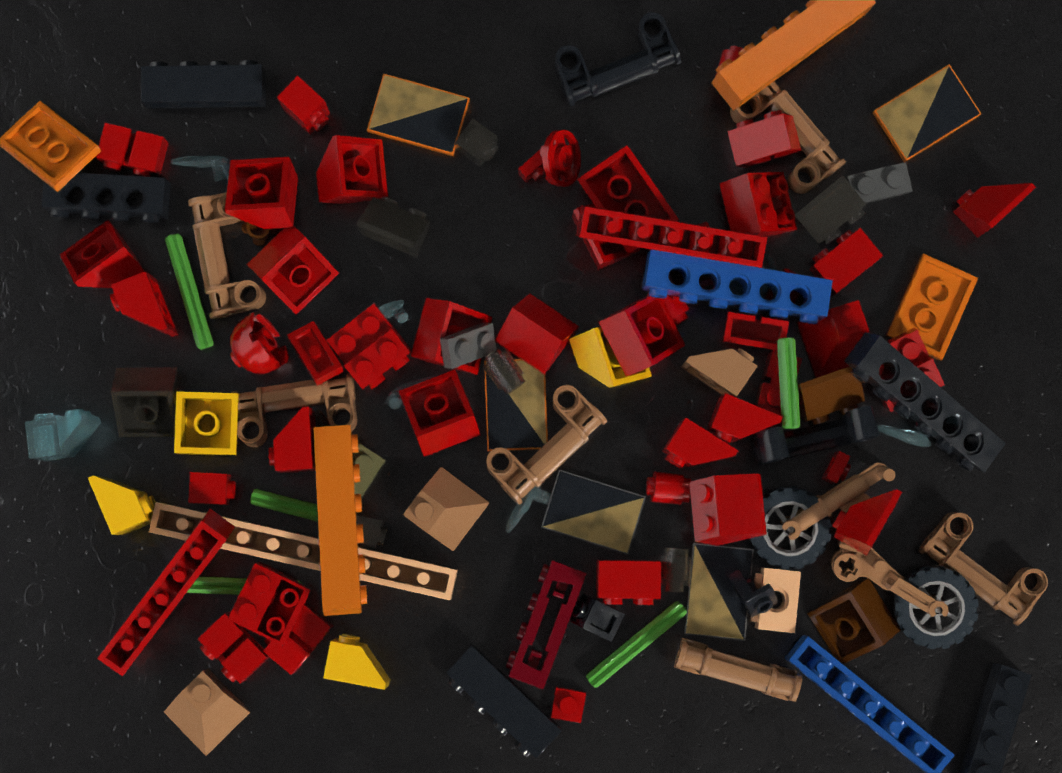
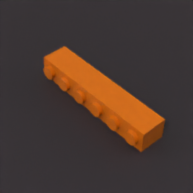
M810 0L805 5L807 9L799 13L798 10H795L783 20L785 25L779 29L773 26L761 36L762 41L756 46L753 42L745 46L738 53L740 56L733 62L731 59H727L716 69L718 74L711 83L734 111L866 15L876 2L875 0Z
M351 425L313 427L324 616L362 613V604H367L366 585H360V573H366L365 554L359 555L358 543H364L363 524H357L356 513L362 512L361 494H355V483L360 482V466L353 463V453H359L358 434L352 435Z

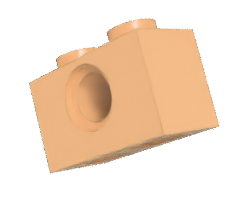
M761 567L760 573H755L754 584L757 589L770 584L773 590L778 591L782 596V603L779 607L771 608L765 613H759L754 617H750L751 622H755L756 629L795 633L801 572Z

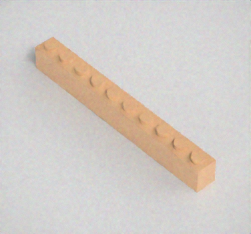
M156 502L149 532L186 541L206 515V512ZM223 517L234 525L235 528L220 549L321 571L319 538ZM358 547L359 555L365 554L366 573H360V580L446 600L452 599L458 569Z

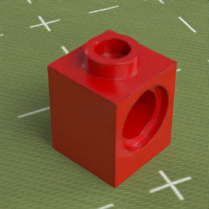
M190 472L188 503L230 505V499L235 498L236 482L231 480L230 474Z

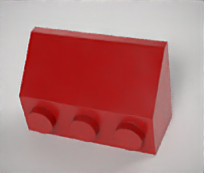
M628 145L577 179L596 208L679 222V218ZM622 245L628 254L640 249V247Z

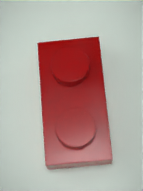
M314 321L287 335L290 344L317 386L344 372L341 363Z

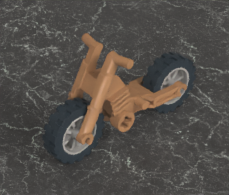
M877 462L861 473L854 474L821 496L819 494L815 496L810 491L796 486H782L763 495L766 532L767 529L783 530V532L774 542L769 538L768 532L767 535L750 538L756 552L769 564L781 567L782 569H800L809 563H814L825 552L826 546L830 542L831 513L839 508L847 513L851 505L870 499L864 492L881 479L886 481L894 480L895 472L888 468L885 463ZM793 505L791 515L784 516L779 507ZM774 511L780 517L781 524H767L769 517ZM810 526H813L811 536L803 532ZM785 536L789 537L791 550L782 549L777 546ZM801 536L808 540L803 546L796 549L794 539ZM837 540L840 548L832 554L830 559L835 575L845 582L854 581L858 577H867L881 588L895 593L893 611L897 623L903 633L914 643L926 646L929 649L950 648V645L961 643L964 640L963 638L972 632V626L978 619V599L971 584L956 570L944 567L943 565H925L916 571H911L905 578L873 548H871L866 556ZM850 558L853 567L851 569L846 567L842 571L839 565L840 561L847 562ZM939 585L936 594L928 592L925 587ZM946 586L954 592L955 596L942 601V593ZM958 601V612L955 615L949 611L947 605ZM913 608L922 609L926 612L919 621L914 616ZM935 616L937 629L923 626L930 617ZM940 616H948L954 619L949 625L942 628Z

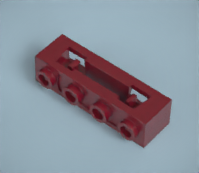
M553 560L550 566L543 565L538 581L543 583L539 595L536 593L532 594L527 610L532 612L528 623L522 621L516 639L521 640L518 652L511 651L505 667L511 669L509 677L544 689L587 573ZM552 581H557L552 595L561 599L564 598L568 584H571L573 586L566 604L561 603L546 643L545 651L548 653L540 670L537 667L542 657V652L532 649L528 662L523 661L528 645H533L550 599L547 597Z

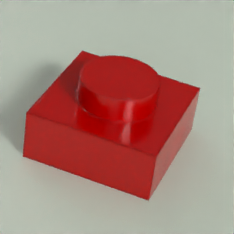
M540 150L518 168V174L526 183L531 178L536 181L545 174Z
M841 451L835 452L822 479L830 484H837L838 480L844 481L851 468V465L848 464L851 456Z
M556 687L551 718L581 723L586 692Z

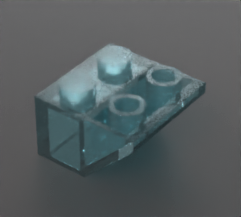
M84 409L67 410L64 417L53 415V413L34 415L33 421L25 422L29 459L49 461L75 457L101 424L100 417L91 415L90 411H84Z

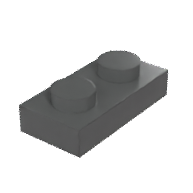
M906 162L846 177L853 206L904 195L913 191Z
M483 322L440 338L444 368L454 369L497 352L493 323Z

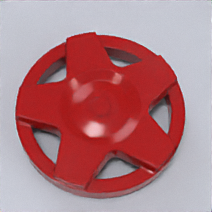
M552 131L540 150L546 174L545 179L550 184L558 187L570 186L577 179L580 171V147L576 137L570 131ZM565 138L568 140L570 145H566Z

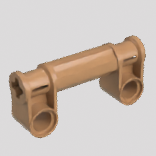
M775 81L745 102V104L751 106L752 114L743 113L740 107L734 111L732 108L730 110L731 118L735 123L751 119L755 121L766 111L781 110L782 113L793 116L801 150L806 155V158L799 162L788 176V185L795 193L805 194L846 163L844 158L840 159L829 146L830 141L826 139L788 92L782 90ZM798 172L807 173L810 177V183L800 181Z
M227 192L211 196H199L188 200V206L192 207L195 221L192 227L205 294H208L212 310L209 313L210 319H221L238 313L257 310L266 301L264 289L256 282L243 280L230 283L220 226L240 223L243 220L226 214ZM249 288H255L257 292L256 298L252 302L246 303L243 299L245 291Z
M347 374L344 378L327 380L318 386L313 380L257 387L256 391L239 393L238 437L249 447H259L268 438L265 413L326 404L327 419L331 426H340L335 424V417L338 413H350V420L346 425H351V431H353L358 420L353 377L351 374ZM251 425H258V436L253 439H247L245 436L246 429Z
M560 386L554 392L552 400L553 409L567 424L524 465L506 448H495L487 456V470L518 505L523 503L522 498L534 487H540L551 474L589 440L588 436L600 424L605 425L607 423L604 415L573 386ZM562 394H569L574 398L575 403L568 408L562 407L558 403V397ZM500 455L506 457L509 461L508 467L504 470H496L491 464L493 458ZM526 480V482L519 489H516Z
M947 513L922 542L918 552L921 555L925 553L939 565L956 570L971 584L975 595L993 609H1000L1013 619V624L1019 626L1028 617L1035 603L1046 591L1048 586L1046 574L1036 568L1024 567L1019 569L1008 585H1006L960 550L973 531L972 519L964 513ZM956 517L960 518L964 524L963 530L959 534H953L950 529V523ZM934 546L938 548L941 552H943V554L936 550ZM1034 573L1037 578V584L1033 589L1028 590L1024 580L1028 574Z
M683 637L674 663V668L709 676L796 702L803 677L801 674L796 673L797 671L772 663L768 666L709 648L707 644Z

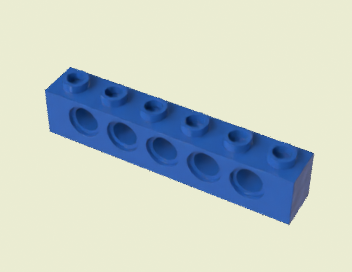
M651 249L647 254L642 290L649 291V296L664 299L667 298V295L678 296L679 301L684 303L696 304L697 300L708 301L709 306L714 308L726 309L728 305L739 307V311L744 313L757 314L758 310L770 312L769 316L773 318L787 319L788 315L800 317V322L817 324L818 320L821 321L828 316L833 280ZM669 272H679L683 276V284L675 285L671 283L668 276ZM701 276H707L713 281L712 290H705L700 286L699 278ZM730 282H739L743 287V294H733L729 288ZM760 287H769L773 292V299L770 301L763 299L759 292ZM792 291L801 294L803 298L801 306L791 302L790 293Z
M802 635L784 659L925 773H941L953 758L954 754L809 636Z

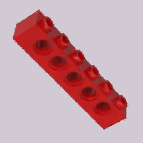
M581 205L576 236L581 238L762 268L768 238L755 234Z
M210 508L97 659L123 677L228 539L235 526Z

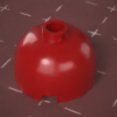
M254 312L237 323L230 336L231 359L238 367H243L255 374H266L280 368L287 363L288 352L285 345L280 348L274 337H280V334L272 323L261 314L254 316Z

